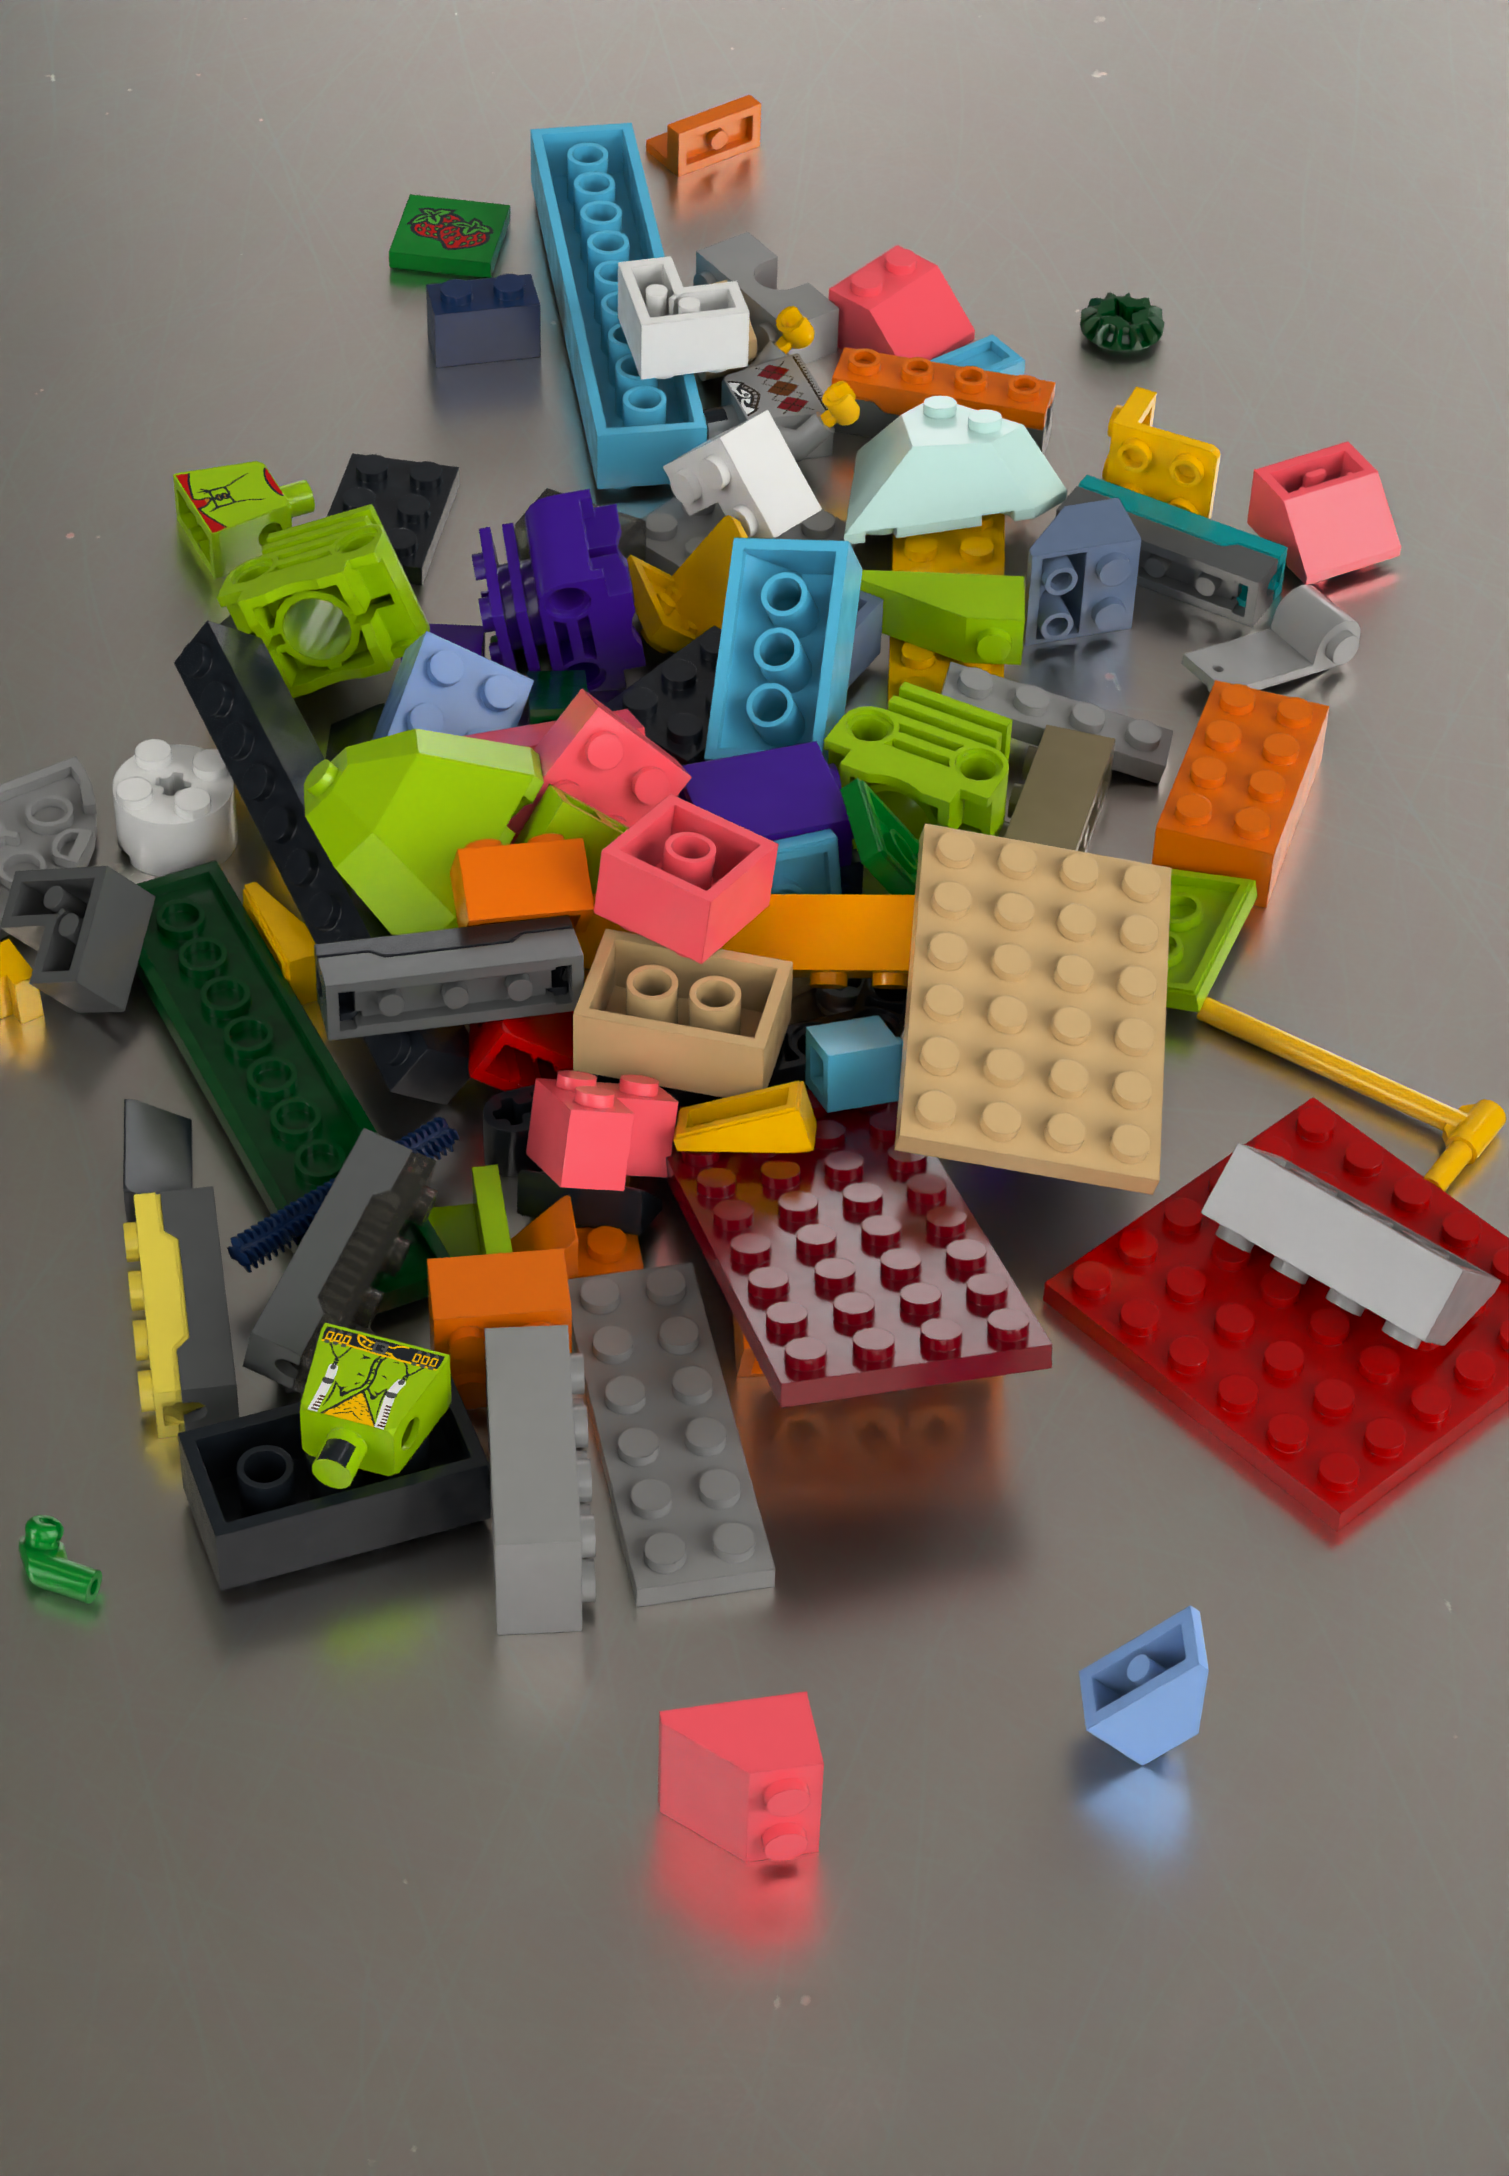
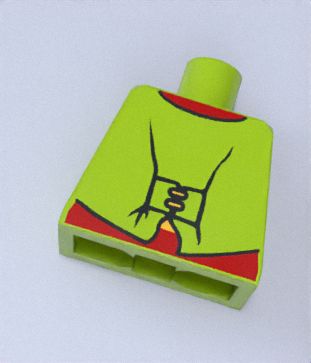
M252 461L173 474L177 520L214 579L224 577L238 565L263 555L261 550L263 545L268 544L266 539L270 533L291 528L293 517L315 511L314 496L306 480L279 486L262 462Z

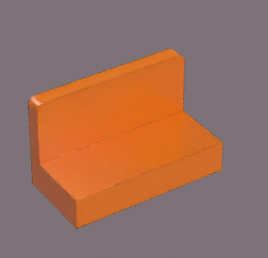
M749 94L668 124L666 133L646 140V151L677 177L760 147L761 103Z

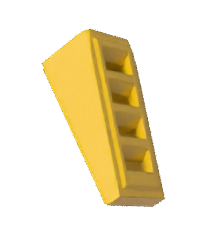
M257 882L245 884V889H243V906L280 967L283 976L287 979L301 1005L316 1001L317 989L314 945L316 944L307 926Z
M798 1080L681 1108L678 1111L673 1141L677 1151L802 1153L814 1151L817 1124L804 1081L800 1082Z

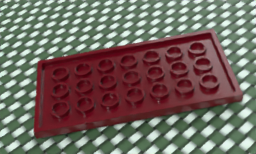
M806 1090L817 1124L814 1151L810 1152L677 1151L673 1141L672 1154L666 1157V1180L781 1408L1052 1368L1053 1344L937 1157L894 1150L898 1101L827 1113L812 1091ZM678 1106L677 1117H678V1111H679L681 1108L688 1107V1106Z

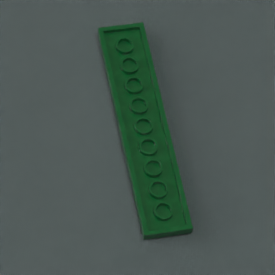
M215 860L137 884L154 895L155 901L136 973L268 1210L272 1214L277 1213L279 1209H284L286 1205H291V1202L304 1197V1194L310 1193L311 1190L324 1185L323 1183L329 1182L330 1179L336 1178L364 1128L374 1133L377 1132L287 979L283 976L280 967L218 862ZM405 1179L396 1196L404 1207V1215L399 1223H396L397 1228L388 1231L390 1234L389 1242L381 1243L384 1252L381 1255L375 1256L377 1265L368 1268L370 1278L361 1280L364 1289L362 1292L355 1293L357 1302L347 1305L350 1309L349 1316L361 1320L428 1297L427 1259L450 1257ZM390 1207L387 1213H389L390 1215H397L396 1212ZM384 1223L380 1224V1225H382V1226H384V1227H391V1226H392V1224H384ZM374 1226L363 1229L367 1234L377 1239L383 1240L386 1238L384 1232ZM359 1236L357 1243L370 1251L378 1252L379 1247L376 1243L363 1236ZM298 1237V1245H294L292 1241H290L292 1246L291 1251L293 1254L296 1252L299 1244L301 1243V1240ZM352 1249L350 1255L356 1260L366 1264L373 1262L366 1253L358 1249ZM350 1261L345 1262L343 1267L349 1272L358 1276L366 1275V1272L360 1266ZM339 1273L337 1277L339 1282L350 1288H359L357 1281L345 1274ZM332 1286L330 1292L336 1297L346 1301L353 1299L344 1289ZM328 1298L325 1299L323 1305L330 1310L341 1314L346 1312L345 1308L338 1302Z

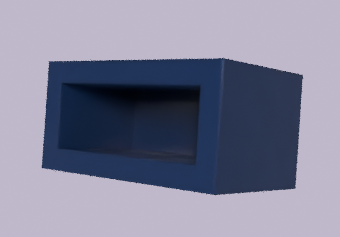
M508 273L494 278L475 280L451 279L444 283L426 284L428 340L436 368L541 357L540 302L531 274L517 275Z

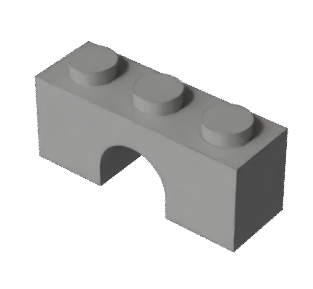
M749 232L696 251V275L693 279V285H706L724 280L728 282L737 281L750 312L749 319L757 339V348L760 352L770 340L776 343L782 336L776 326V319L780 312L789 306L797 307L802 316L806 317L814 328V340L812 343L802 349L792 348L788 352L789 355L799 353L804 363L808 364L837 352L839 308L809 282L795 288L777 290L778 256Z

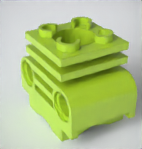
M372 504L270 533L266 539L268 544L263 545L261 550L263 555L247 560L233 569L226 577L217 595L221 608L227 607L239 631L262 638L293 698L313 693L337 682L367 678L391 671L395 659L403 657L405 650L426 631L430 632L429 623Z
M904 681L899 688V696L893 695L889 700L888 710L874 706L852 709L842 716L824 739L823 749L828 751V764L834 763L840 775L841 787L843 788L856 778H859L860 781L863 780L918 841L925 823L999 836L1005 821L1013 719ZM852 839L854 848L857 849L855 839Z

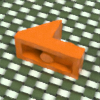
M570 1195L560 1198L511 1238L513 1252L564 1248L568 1279L644 1269L638 1236L625 1234L622 1230L610 1226L576 1228Z

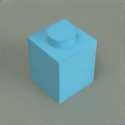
M879 1015L806 1027L805 1083L827 1113L898 1101L903 1040L900 1037L894 1036Z

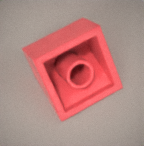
M899 245L891 248L829 288V300L839 308L837 347L842 350L844 347L853 349L867 348L883 354L907 358L922 357L932 360L965 346L975 338V329L938 265Z
M807 1691L659 1711L658 1804L661 1813L744 1862L766 1859L787 1861L802 1854L819 1852L824 1761Z

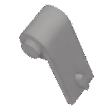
M1310 584L1300 585L1285 595L1278 604L1270 629L1183 654L1181 664L1206 684L1209 692H1211L1215 680L1231 684H1242L1261 690L1347 663L1354 657L1359 648L1361 629L1359 623Z

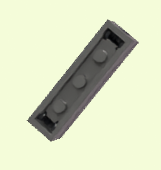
M569 915L314 945L317 1000L329 1041L570 1012L575 1010L584 987V955Z

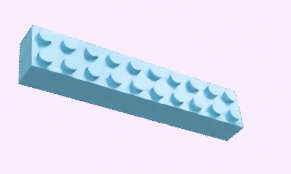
M632 123L530 129L531 184L597 489H628L634 486L670 485V480L663 466L706 442L707 425L694 373L676 375L668 379L651 378L641 380L618 319V262L665 257Z

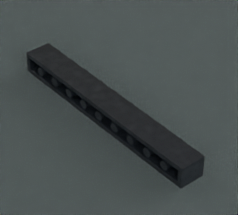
M207 620L190 643L185 646L174 664L315 944L392 936L334 868L305 817L304 782L312 769L318 763L325 760L262 638ZM464 1024L363 1037L390 1092L447 1105L470 1079L469 1033Z

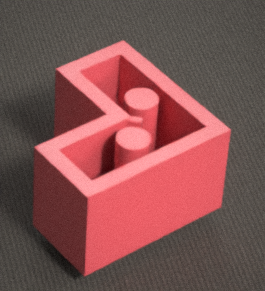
M572 1070L559 1071L557 1079L536 1078L526 1155L560 1188L624 1191L626 1175L667 1178L666 1157L672 1154L679 1102L659 1086L657 1079L642 1075L620 1076V1084L596 1082L597 1077L593 1074Z

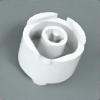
M161 739L145 740L138 744L135 748V755L125 761L117 770L112 784L117 840L121 852L124 850L130 856V864L136 869L156 877L172 874L216 860L219 865L224 863L237 846L238 824L235 784L218 749H204L184 744L169 745Z

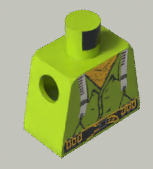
M324 1323L320 1331L300 1405L302 1449L308 1455L316 1457L312 1465L314 1476L321 1483L329 1487L343 1489L350 1486L358 1469L385 1476L400 1473L450 1406L452 1401L450 1355Z

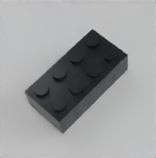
M452 1375V1401L449 1408L400 1473L385 1476L358 1469L350 1486L343 1489L332 1488L321 1483L312 1472V1465L316 1457L308 1455L302 1449L301 1402L178 1433L183 1489L220 1590L223 1591L490 1519V1464Z

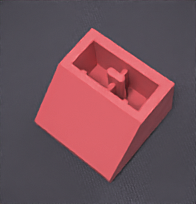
M1349 441L1254 470L1247 523L1261 538L1288 547L1286 565L1305 585L1400 556L1401 544L1379 473Z

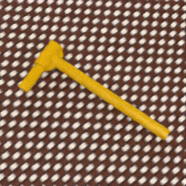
M1206 997L1200 1011L1197 1012V1019L1442 1130V1138L1446 1149L1423 1179L1435 1184L1444 1192L1466 1165L1473 1164L1506 1123L1504 1110L1491 1100H1479L1476 1104L1462 1105L1457 1110L1210 997Z

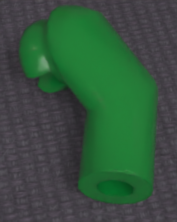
M35 1515L31 1517L25 1524V1535L20 1537L18 1548L30 1582L41 1589L87 1604L92 1603L101 1586L102 1572L68 1560L65 1546L60 1541L64 1534V1528L57 1518L48 1515Z

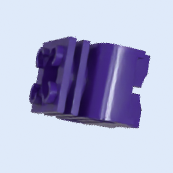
M590 489L538 499L525 512V526L531 559H521L514 524L507 523L502 524L507 563L499 564L491 528H480L482 552L472 554L476 581L483 579L487 581L488 590L481 591L482 598H478L484 632L495 631L498 642L489 643L491 661L518 673L515 650L524 649L528 670L541 671L538 646L547 645L552 671L585 670L588 692L627 688L624 670L646 666L641 636L632 624V618L635 613V598L628 560L618 548L622 530L617 504L593 508Z

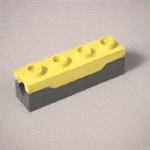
M210 1186L163 1191L160 1194H155V1192L134 1194L136 1222L123 1223L127 1262L140 1261L141 1270L128 1271L131 1310H145L146 1315L144 1320L132 1321L136 1361L150 1360L151 1370L137 1371L141 1412L155 1411L158 1438L175 1437L181 1432L239 1418L237 1384L214 1188Z

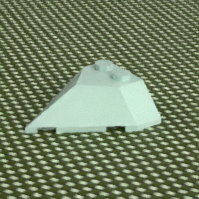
M932 396L926 398L924 403L901 414L857 451L844 541H849L852 545L865 543V536L867 534L886 535L894 533L896 538L979 527L982 526V516L998 513L1010 516L1014 521L1035 519L1061 504L1067 498V489L1023 424L1004 419L997 411L987 409L975 410L957 404L955 399L948 396Z

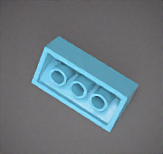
M734 538L704 755L705 761L817 741L828 764V751L823 749L824 739L845 714L863 571L849 541Z

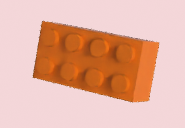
M1215 680L1156 825L1152 864L1178 870L1256 880L1257 899L1254 906L1267 908L1322 760L1330 706L1310 702L1299 697H1288L1257 690L1242 684H1231Z

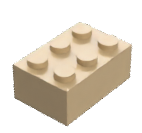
M605 929L573 1013V1070L620 1079L622 1075H642L657 1079L661 1087L722 1098L768 1088L791 1019L793 962L719 949L703 964H700L690 958L682 957L673 950L639 934Z

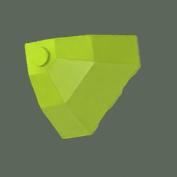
M415 728L345 747L331 762L325 759L318 763L304 782L305 817L334 868L391 935L458 928L450 878V870L457 849H462L467 844L482 839H496L501 841L502 845L511 843L516 833L509 829L507 824L525 805L534 802L544 784L540 756L531 747Z

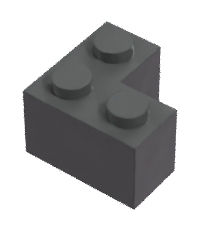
M109 866L15 871L0 929L38 951L29 982L32 986L77 1013L125 1012L155 896Z

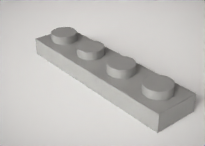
M950 662L941 694L1013 719L1011 738L1039 746L1046 725L1115 738L1112 769L1151 782L1160 783L1167 764L1173 730L1157 726L1147 720L1134 719L1108 711L1089 702H1079L1047 692L1035 685H1025L989 674L980 668L967 667Z

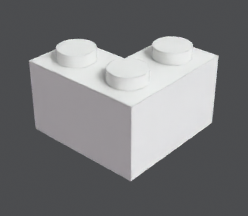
M671 256L618 262V319L641 380L651 378L668 379L676 375L701 372L719 373L727 369L748 367L750 312L737 281L683 287Z
M768 410L707 440L663 466L670 480L674 495L683 503L689 516L718 502L725 516L730 515L741 522L748 538L774 539L822 510Z

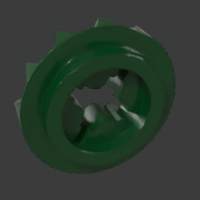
M1108 292L1104 299H1090L1088 307L1082 309L1080 328L1084 336L1094 344L1113 351L1128 352L1145 349L1158 342L1164 332V321L1162 319V309L1151 306L1149 298L1135 299L1131 297L1129 292L1125 296H1116Z

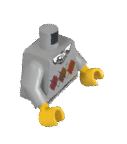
M789 306L782 310L776 319V326L782 336L776 343L770 340L748 367L726 375L722 380L721 406L703 410L707 425V440L768 410L796 462H800L803 459L832 456L834 425L838 423L839 425L847 426L853 424L858 419L860 407L855 401L856 395L848 383L845 381L836 382L828 387L823 394L799 353L788 354L792 348H805L814 340V328L809 320L802 316L797 307Z

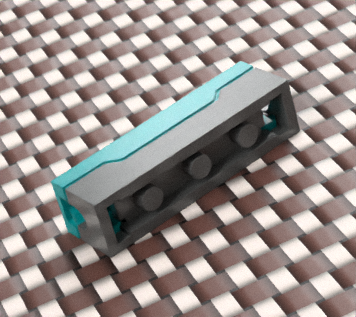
M1086 475L1082 479L1079 486L1075 487L1056 510L1057 516L1065 506L1119 498L1141 537L1137 585L1252 628L1270 607L1272 601L1282 592L1288 547L1090 475Z

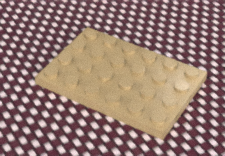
M924 824L919 839L894 1150L1127 1191L1154 1194L1160 1181L1172 868Z

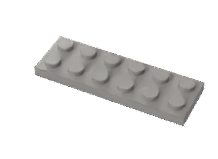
M692 1262L568 1279L572 1307V1343L575 1353L583 1352L585 1397L636 1607L775 1587L776 1569Z

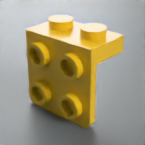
M1136 386L1124 406L1116 405L1110 417L1107 431L1108 436L1111 437L1110 451L1103 467L1102 480L1211 519L1221 455L1219 449L1210 443L1152 427L1157 392Z
M730 515L723 517L672 576L631 554L627 558L635 598V612L643 627L641 634L645 641L658 652L664 654L668 651L677 653L714 625L722 629L734 538H748L739 520Z

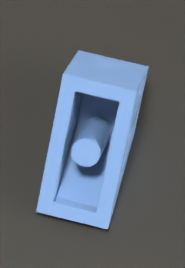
M1190 1605L1079 1671L1086 1731L1142 1766L1199 1734L1209 1672L1200 1611Z

